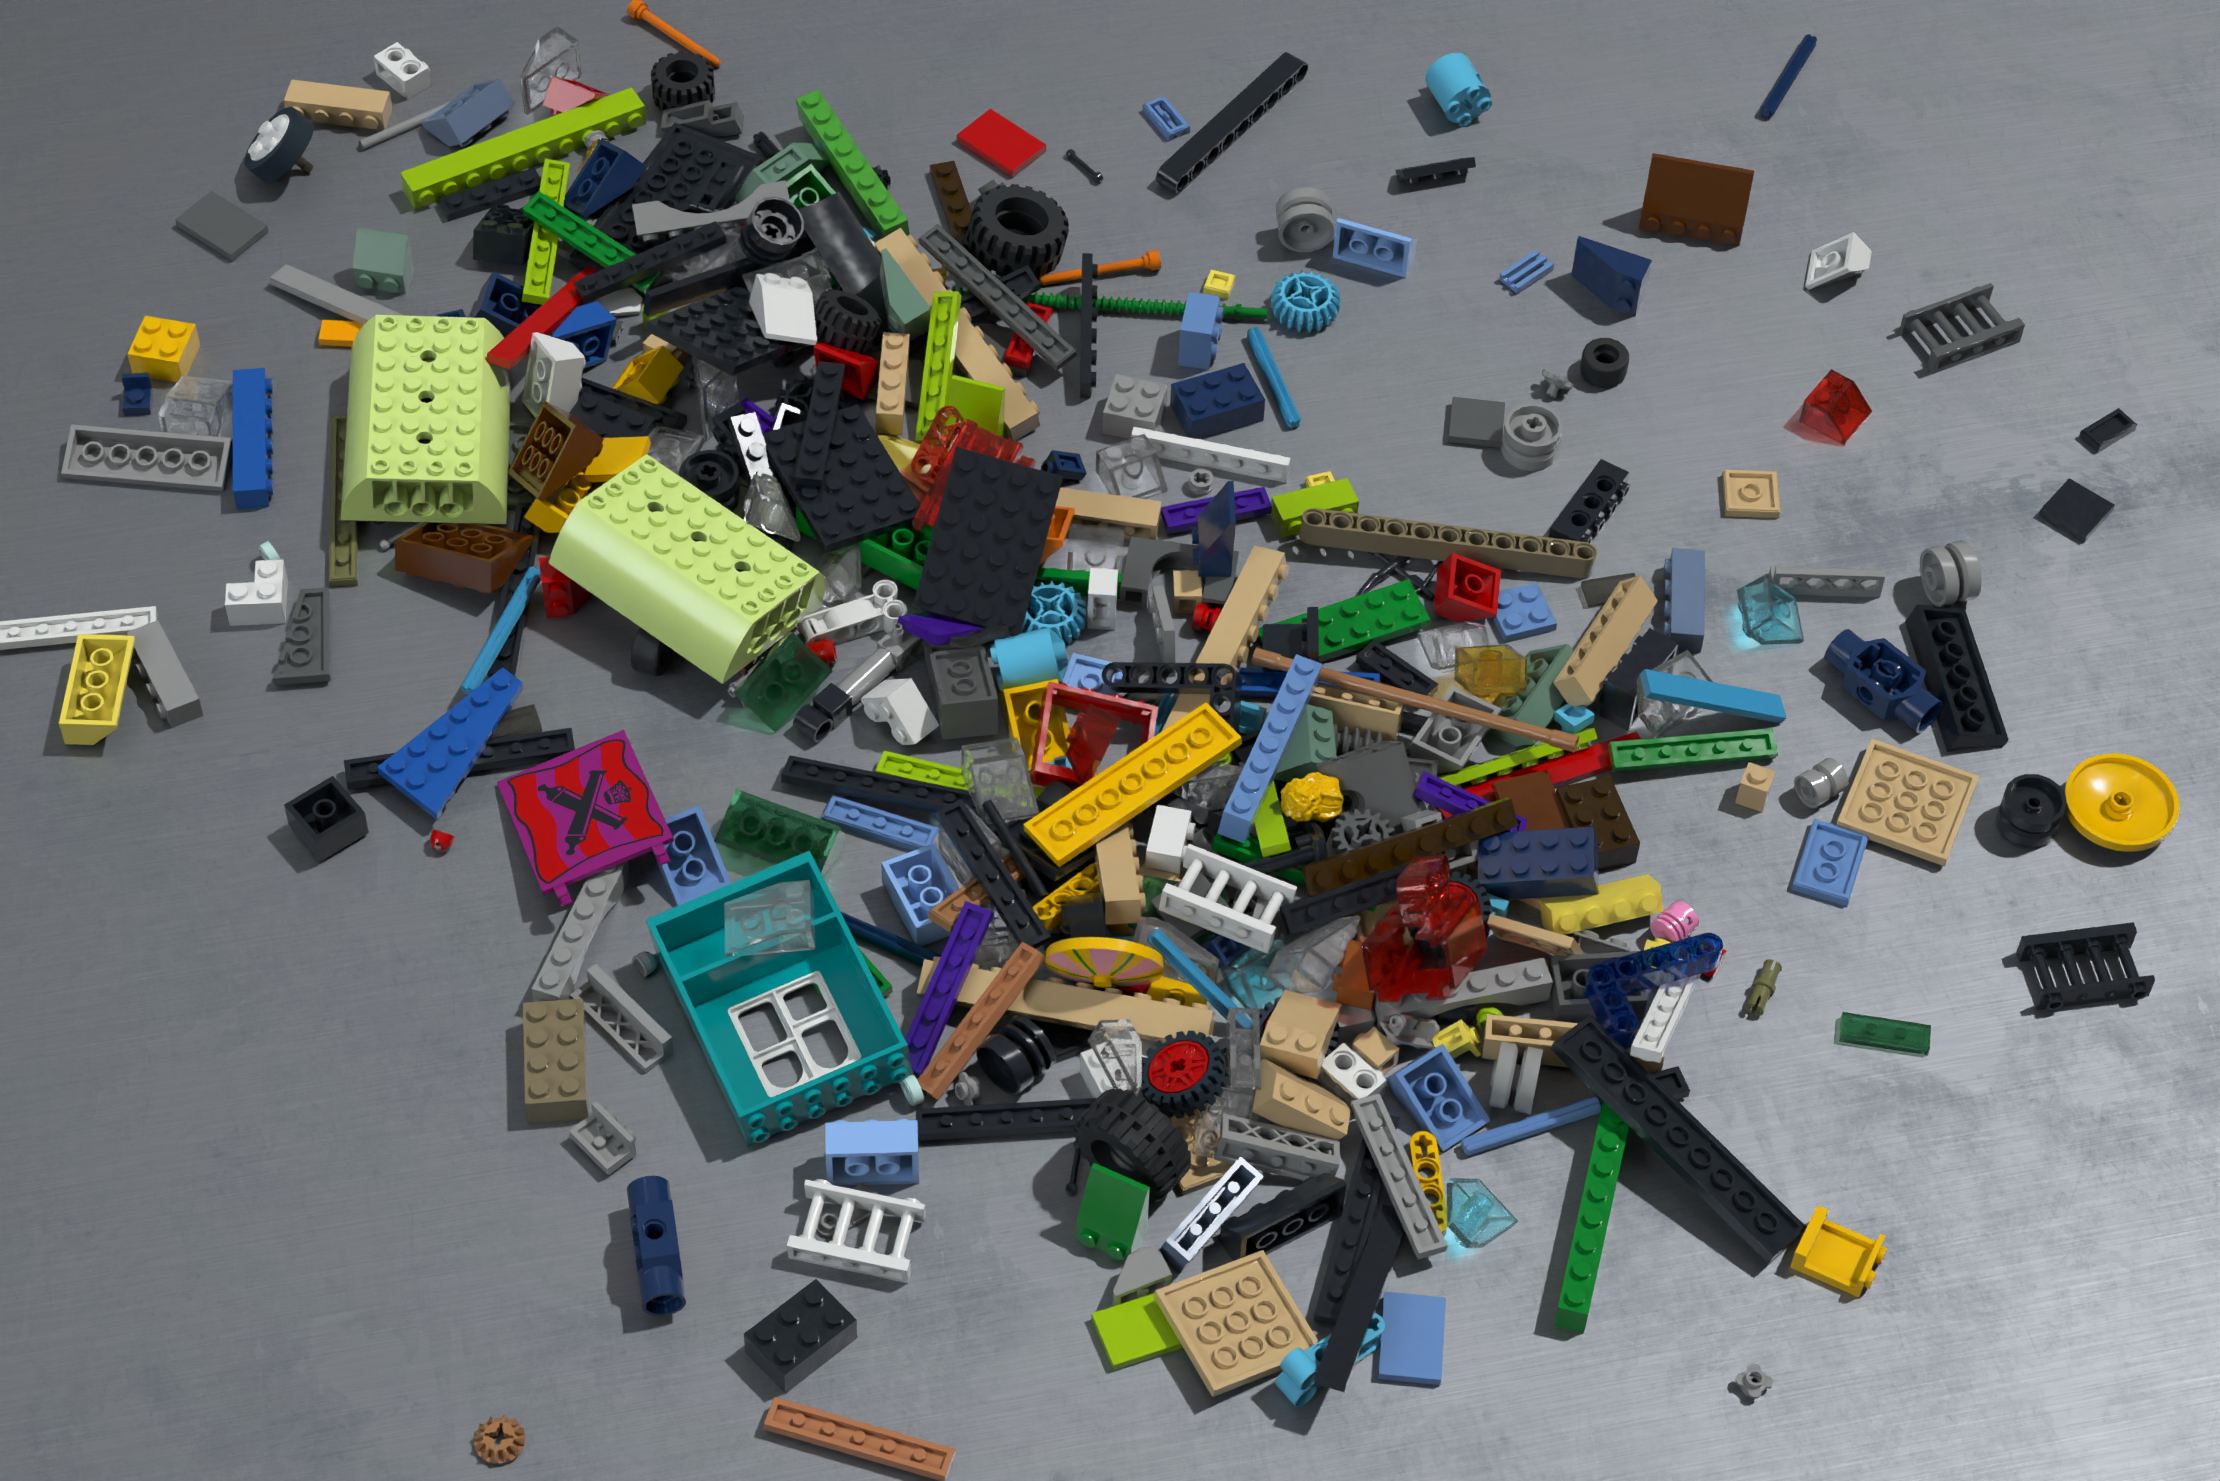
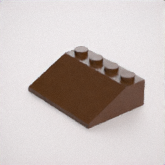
M1652 153L1639 229L1740 246L1754 170Z
M544 401L508 473L537 499L544 501L589 466L594 458L599 456L603 448L602 442L604 439L573 414Z
M423 522L395 539V570L405 572L406 575L411 577L421 576L430 578L432 582L451 583L457 588H472L482 594H491L507 582L533 542V535L479 523Z

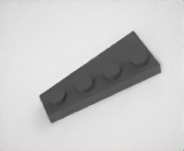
M329 587L301 589L292 615L291 628L288 629L286 634L285 647L280 653L279 666L273 676L274 685L331 681Z

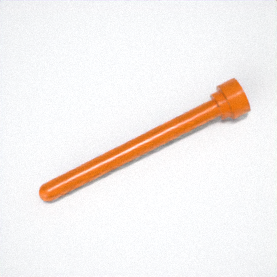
M632 0L630 2L627 14L633 19L647 21L695 55H702L703 59H707L713 67H720L721 60L649 12L650 10L645 2L642 0Z
M1157 249L1150 250L1143 254L1141 258L1098 265L1097 276L1138 268L1149 269L1150 271L1161 270L1159 252ZM1082 268L1047 274L1039 277L1038 281L1040 285L1045 286L1082 279Z

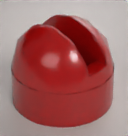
M433 829L430 836V845L433 850H436L438 845L441 844L440 852H446L451 848L455 836Z

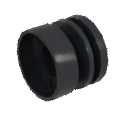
M768 197L757 202L740 232L739 243L744 254L756 264L767 267L779 266L785 262L804 231V220L801 212L794 204L783 198Z
M1015 1015L1007 1024L999 1029V1034H992L976 1048L978 1062L988 1078L1003 1092L1013 1096H1017L1033 1082L1034 1077H1039L1045 1070H1048L1056 1063V1054L1047 1036L1030 1019L1021 1015Z

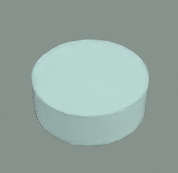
M269 541L259 546L258 549L264 560H281Z
M913 1074L909 1075L901 1082V1086L908 1103L915 1106L924 1102V1096L916 1077Z

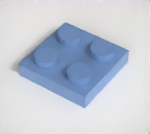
M1537 582L1499 591L1497 615L1493 619L1504 642L1556 630L1557 622Z

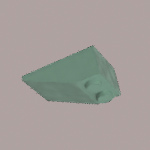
M886 248L881 251L880 278L888 324L887 330L890 333L910 334L909 342L929 331L931 308Z

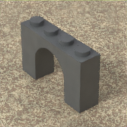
M1131 536L1121 582L1120 604L1147 607L1151 585L1159 574L1172 569L1198 571V565H1193V549H1197V545ZM1233 551L1231 577H1201L1205 585L1202 604H1206L1208 608L1223 609L1235 585L1239 551Z

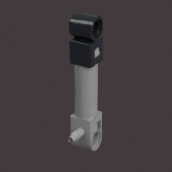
M895 624L893 629L876 643L877 650L837 685L830 683L813 698V706L811 704L803 706L796 714L793 726L814 742H821L831 729L834 730L852 714V707L860 698L870 692L892 671L898 674L912 660L918 657L924 650V642L927 641L903 630L901 624Z

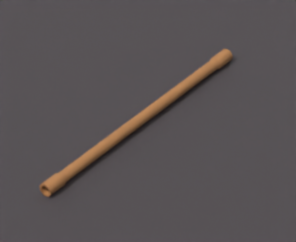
M1260 648L1255 649L1252 657V664L1288 672L1293 662L1291 658ZM1321 667L1318 681L1540 741L1571 752L1576 751L1579 736L1542 728Z

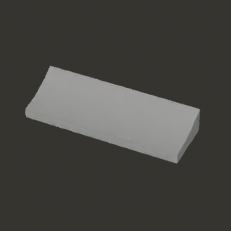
M71 424L61 474L64 478L224 491L233 458V442L231 438Z

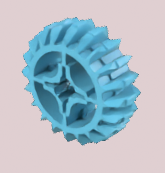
M1301 270L1300 274L1291 272L1289 277L1283 276L1281 281L1276 282L1271 293V308L1274 317L1279 319L1281 325L1287 324L1289 330L1295 327L1298 329V332L1302 329H1307L1310 333L1314 328L1320 331L1322 326L1329 327V324L1335 321L1340 311L1341 296L1337 285L1332 284L1331 278L1324 279L1322 273L1314 275L1313 271L1310 274H1305Z
M1052 580L1049 585H1044L1040 581L1038 587H1033L1021 634L1049 627L1064 643L1070 645L1072 639H1078L1080 632H1083L1085 628V622L1087 621L1085 601L1082 600L1080 593H1074L1073 586L1065 588L1063 582L1059 585H1054ZM1065 610L1070 614V616L1065 615ZM1029 614H1034L1035 619H1033Z

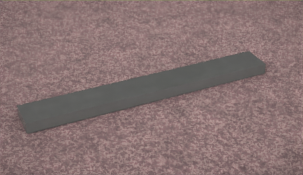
M939 224L918 238L919 244L1056 371L1077 356L1076 350Z

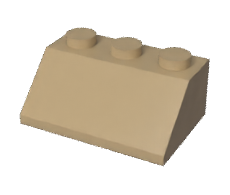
M1266 1059L1261 1060L1252 1112L1295 1131L1339 1140L1347 1135L1351 1109L1338 1095Z

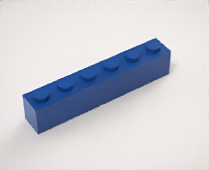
M265 368L233 370V495L237 509L270 507L269 495H274L273 479H269V475H274L273 459H269V455L274 454L273 439L269 438V434H274L273 420L269 418V414L274 413L272 398H269V394H273L272 378H267Z

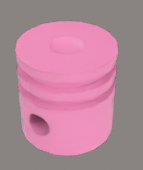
M1675 901L1651 922L1650 930L1655 938L1669 941L1671 943L1670 947L1676 948L1678 944L1698 928L1699 919L1695 911L1683 901Z

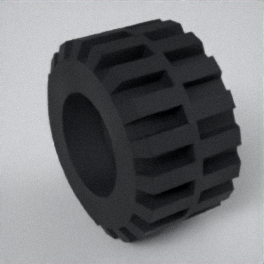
M678 51L676 54L669 53L667 57H661L659 62H655L651 70L652 94L655 105L659 106L662 112L663 110L710 100V102L714 101L713 67L707 59H703L702 55H694L693 52L689 51L687 53Z
M832 289L823 291L814 308L816 335L836 348H842L855 353L868 351L882 323L881 315L872 305L862 298L845 291Z

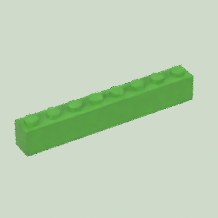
M817 89L797 98L796 104L799 120L818 148L830 159V166L872 228L876 231L880 240L899 228L908 236L910 232L907 218L820 91Z

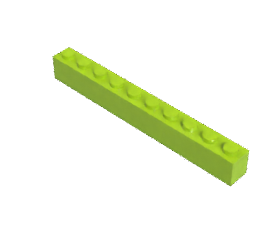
M632 87L402 171L400 174L403 191L415 210L438 202L439 197L511 175L543 163L545 159H554L586 147L584 143L585 138L592 131L601 130L607 138L643 126L647 124L645 105Z

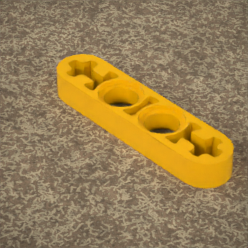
M1096 863L1086 867L1032 907L1047 931L1063 922L1061 905L1056 903L1066 902V897L1100 892ZM1078 888H1086V889H1088V890L1078 891V890H1075V889H1078Z
M1416 1132L1412 1135L1409 1144L1410 1163L1424 1194H1434L1439 1200L1437 1203L1429 1205L1433 1214H1435V1219L1443 1236H1445L1448 1227V1216L1437 1141L1429 1132ZM1419 1143H1424V1146L1427 1147L1426 1157L1421 1158L1422 1151L1421 1147L1418 1146ZM1427 1167L1432 1169L1435 1175L1431 1178H1424L1418 1173V1170Z

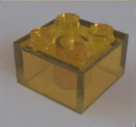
M1508 644L1456 647L1454 680L1478 698H1487L1493 693H1499L1503 696H1514L1516 692L1526 691L1527 658Z

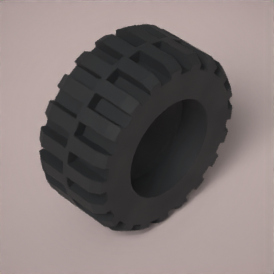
M1012 184L1010 187L1000 185L996 187V190L992 188L977 199L972 211L966 239L971 253H974L973 256L979 262H982L983 266L989 271H995L996 275L1003 277V275L1006 276L1028 265L1036 278H1039L1054 270L1056 265L1059 264L1069 232V222L1062 207L1057 206V201L1052 197L1048 198L1046 193L1040 190L1037 192L1033 190V187L1029 186L1025 188L1019 187V184ZM1007 229L1019 230L1028 235L1016 234Z
M1121 1088L1104 1091L1076 1121L1074 1127L1075 1143L1081 1149L1080 1153L1083 1158L1089 1162V1166L1092 1167L1093 1163H1096L1150 1187L1149 1204L1162 1201L1190 1169L1191 1152L1188 1150L1186 1140L1182 1139L1179 1129L1172 1125L1171 1120L1166 1115L1164 1116L1159 1111V1108L1154 1104L1148 1103L1142 1096L1134 1095L1132 1091H1123Z

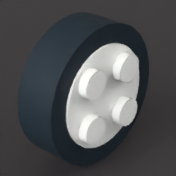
M293 107L282 109L260 126L258 133L247 150L244 160L245 167L265 183L276 181L295 164L306 173H309L313 169V165L306 161L302 154L312 138L313 123Z

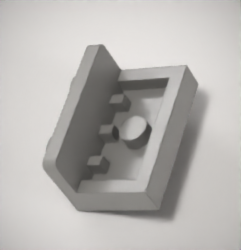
M596 1101L591 1105L592 1114L570 1129L569 1136L607 1175H610L636 1155V1136L629 1127H622L617 1122V1118L610 1108H603Z

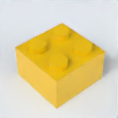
M145 316L127 353L132 374L148 373L151 379L183 384L200 348L196 324Z

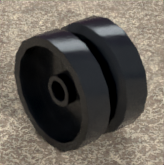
M704 450L688 456L683 461L679 470V476L733 512L740 500L737 463L732 457L721 451Z
M2024 774L2015 777L2007 784L1996 816L1998 828L2003 836L2020 846L2040 847L2046 845L2056 837L2067 806L2066 795L2057 783L2039 774Z

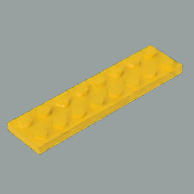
M1205 702L1024 823V831L1058 867H1061L1242 744V737Z

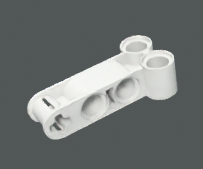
M880 580L873 586L872 595L804 616L798 621L796 627L806 640L805 646L814 643L815 640L818 642L823 639H827V641L833 640L835 645L881 630H885L888 634L893 629V626L897 624L898 616L908 615L907 605L898 600L897 585L890 580Z

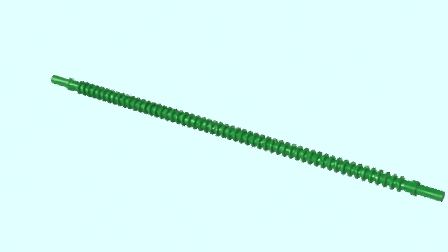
M801 278L807 281L811 291H815L817 294L825 290L828 291L827 286L830 284L836 290L838 289L833 280L828 282V279H825L824 282H821L820 279L812 281L807 278ZM952 287V291H958L962 297L971 293L968 288L965 291L962 287L959 290ZM1035 292L1034 295L1030 294L1020 299L1026 305L1027 303L1041 306L1048 305L1049 308L1056 306L1057 309L1060 306H1064L1065 310L1068 307H1071L1072 310L1075 307H1079V310H1081V295L1076 297L1073 294L1072 297H1068V294L1061 296L1058 293L1057 296H1053V293H1050L1047 296L1045 292L1042 295H1038V292ZM1097 296V301H1092V307H1097V310L1100 308L1102 312L1105 309H1109V312L1115 309L1117 313L1120 310H1124L1125 313L1131 310L1133 314L1135 311H1139L1140 314L1146 311L1148 315L1150 312H1154L1155 315L1158 312H1162V315L1169 313L1172 316L1173 313H1177V316H1180L1181 313L1184 314L1187 301H1185V304H1182L1180 300L1177 303H1174L1173 300H1170V303H1166L1165 299L1162 302H1158V299L1155 302H1151V299L1143 301V298L1140 301H1136V298L1130 301L1128 297L1125 300H1121L1120 297L1115 300L1112 296L1110 299H1106L1105 296L1099 299ZM1225 303L1219 306L1224 308L1223 319L1226 316L1234 317L1235 320H1241V317L1267 319V308L1242 307V304L1226 306Z

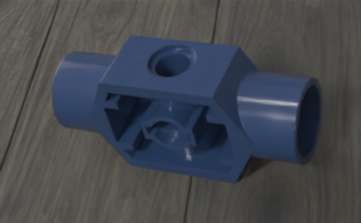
M1846 629L1837 635L1828 646L1824 658L1845 675L1842 688L1882 720L1899 718L1917 733H1921L1940 714L1943 702L1922 686L1926 670L1885 638L1864 641L1853 631Z
M645 1176L632 1181L627 1186L641 1303L645 1313L653 1316H666L680 1311L686 1305L670 1183L667 1179L660 1176Z

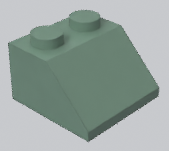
M358 228L353 260L355 285L363 288L406 294L415 272L409 235Z

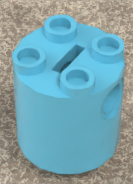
M1463 53L1447 54L1437 59L1429 67L1425 82L1449 121L1465 127L1473 119L1491 108V94L1488 88L1485 87L1468 56Z
M1049 627L1022 633L1010 638L996 639L995 644L991 645L990 648L993 664L999 663L1000 671L996 675L1000 692L1004 689L1054 679L1062 682L1069 664L1064 641Z

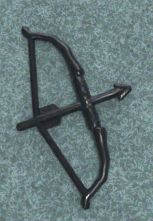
M1368 552L1370 556H1376L1386 565L1369 577L1366 583L1359 589L1358 596L1367 593L1380 580H1384L1395 571L1403 579L1410 580L1417 594L1421 592L1430 600L1435 598L1434 594L1426 587L1444 561H1438L1425 581H1423L1417 575H1409L1400 568L1410 557L1397 556L1390 560L1382 553Z

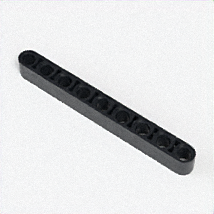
M1288 52L1283 53L1162 164L1156 174V182L1177 194L1181 193L1304 79L1308 71V63Z

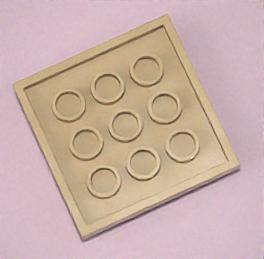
M1871 738L1836 825L1868 835L1869 840L1945 866L1979 776Z
M1263 1250L1155 1290L1154 1299L1212 1397L1281 1371L1280 1364L1288 1353L1296 1348H1301L1305 1351L1319 1342Z

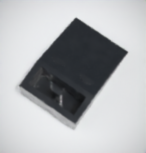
M497 204L490 208L473 230V260L524 265L527 262L535 221L523 214L524 207L512 209L508 205Z

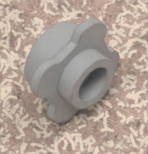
M965 1072L959 1073V1081L955 1083L956 1096L958 1099L964 1100L965 1106L973 1105V1100L981 1096V1085L978 1079L973 1075L968 1076Z
M1750 1364L1748 1370L1743 1374H1737L1735 1379L1742 1392L1754 1399L1759 1398L1766 1388L1770 1389L1773 1386L1772 1377L1766 1376L1758 1364ZM1752 1379H1756L1757 1383L1752 1382Z

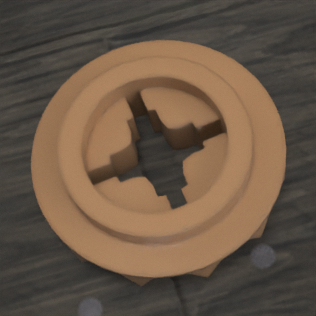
M505 1415L501 1418L490 1416L487 1422L479 1424V1429L474 1434V1446L477 1454L483 1460L493 1464H503L512 1461L522 1452L525 1445L524 1429L516 1419H509ZM500 1430H503L504 1438L506 1439L501 1440L498 1449H496L495 1441L491 1437H497Z

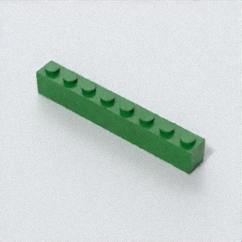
M1604 1102L1599 1117L1554 1326L1581 1333H1584L1629 1128Z

